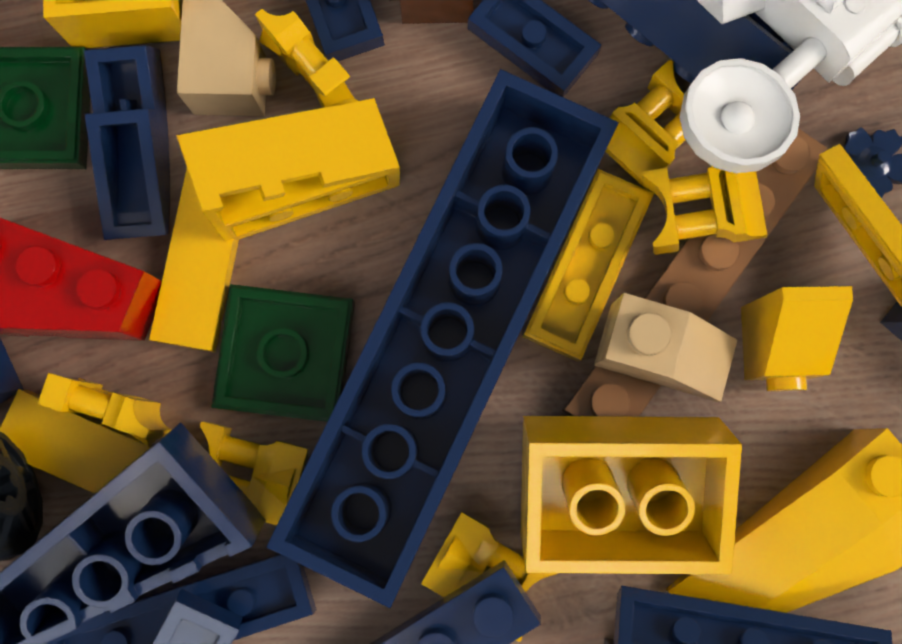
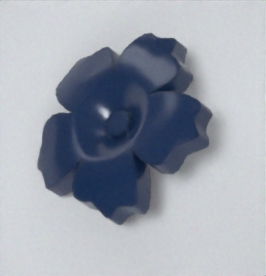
M860 127L846 135L845 145L843 146L844 150L881 198L884 194L892 191L893 184H902V154L893 155L900 149L902 137L897 134L895 129L886 132L877 130L869 136Z

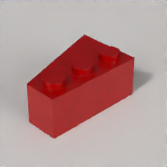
M0 218V335L145 341L154 319L162 283L161 280L143 270Z

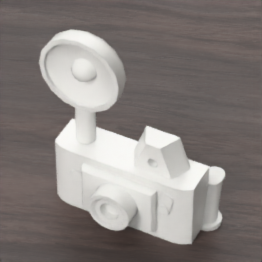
M697 0L721 24L756 13L794 51L773 69L762 63L738 58L720 60L701 70L683 97L679 117L683 136L694 153L716 169L736 174L755 172L777 161L787 151L798 133L800 112L796 96L791 88L813 68L828 83L833 80V82L840 86H847L888 47H897L902 44V0Z

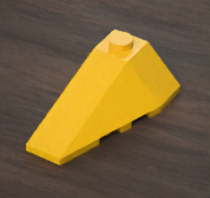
M888 428L854 429L735 530L732 574H683L665 590L670 594L788 613L898 570L902 567V444Z

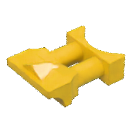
M261 9L255 14L262 29L259 42L275 52L296 76L301 74L314 89L322 108L329 107L343 100L355 99L345 83L350 78V75L334 57L328 61L315 46L311 32L294 11L286 15L276 16Z
M668 60L653 74L647 87L650 90L647 95L637 104L634 102L629 106L618 107L609 117L619 123L605 152L642 186V172L665 167L669 169L675 159V150L685 141L679 118L684 93L676 83L672 60ZM669 108L676 116L662 128L655 119Z
M667 167L642 172L643 186L659 197L667 214L665 226L653 242V253L655 255L678 252L679 240L716 234V238H726L733 243L767 238L768 234L756 171L736 174L709 167L706 173L669 179ZM710 198L712 209L678 215L674 213L673 204Z
M48 372L37 405L59 412L80 413L102 419L103 425L128 433L148 447L172 430L161 419V403L135 395L109 392L102 389L103 385L82 378L76 380Z
M201 422L200 428L207 439L209 455L220 467L222 462L226 461L254 469L251 481L232 476L229 477L255 505L266 520L265 523L277 525L303 473L309 449L284 441L262 445L231 437L232 428L211 422Z
M461 511L421 584L440 596L446 597L483 574L487 566L492 568L503 560L506 561L525 592L537 581L557 575L558 573H526L523 556L499 543L491 534L488 525ZM522 636L516 639V641L521 642Z

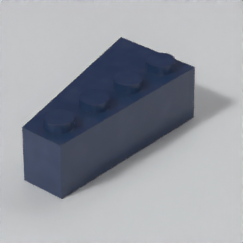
M180 422L0 571V644H46L76 630L81 623L108 610L111 613L135 602L140 595L170 581L174 584L199 572L202 566L227 554L231 557L252 547L266 520L248 497Z

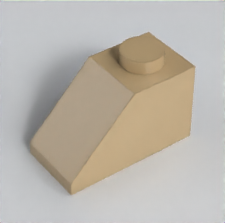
M183 0L177 94L194 115L265 116L266 95L273 96L276 88V69L273 58L266 57L256 35L222 0Z
M623 293L610 306L594 366L711 401L721 402L737 339L691 312Z

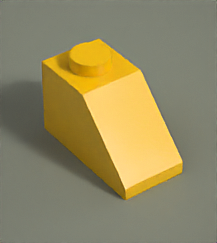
M852 286L781 287L742 306L744 380H766V389L770 392L807 390L806 379L830 375L853 302Z

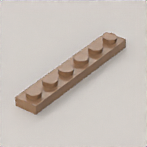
M799 128L796 138L787 151L777 161L756 171L767 237L817 169L819 154L828 150L827 147ZM716 234L689 238L681 246L644 299L691 312L707 322L767 238L735 243L726 238H716ZM594 366L562 411L569 416L639 417L661 385Z

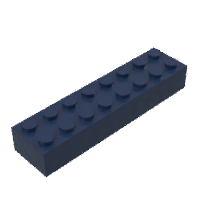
M502 69L499 70L269 540L267 548L391 608L619 122Z

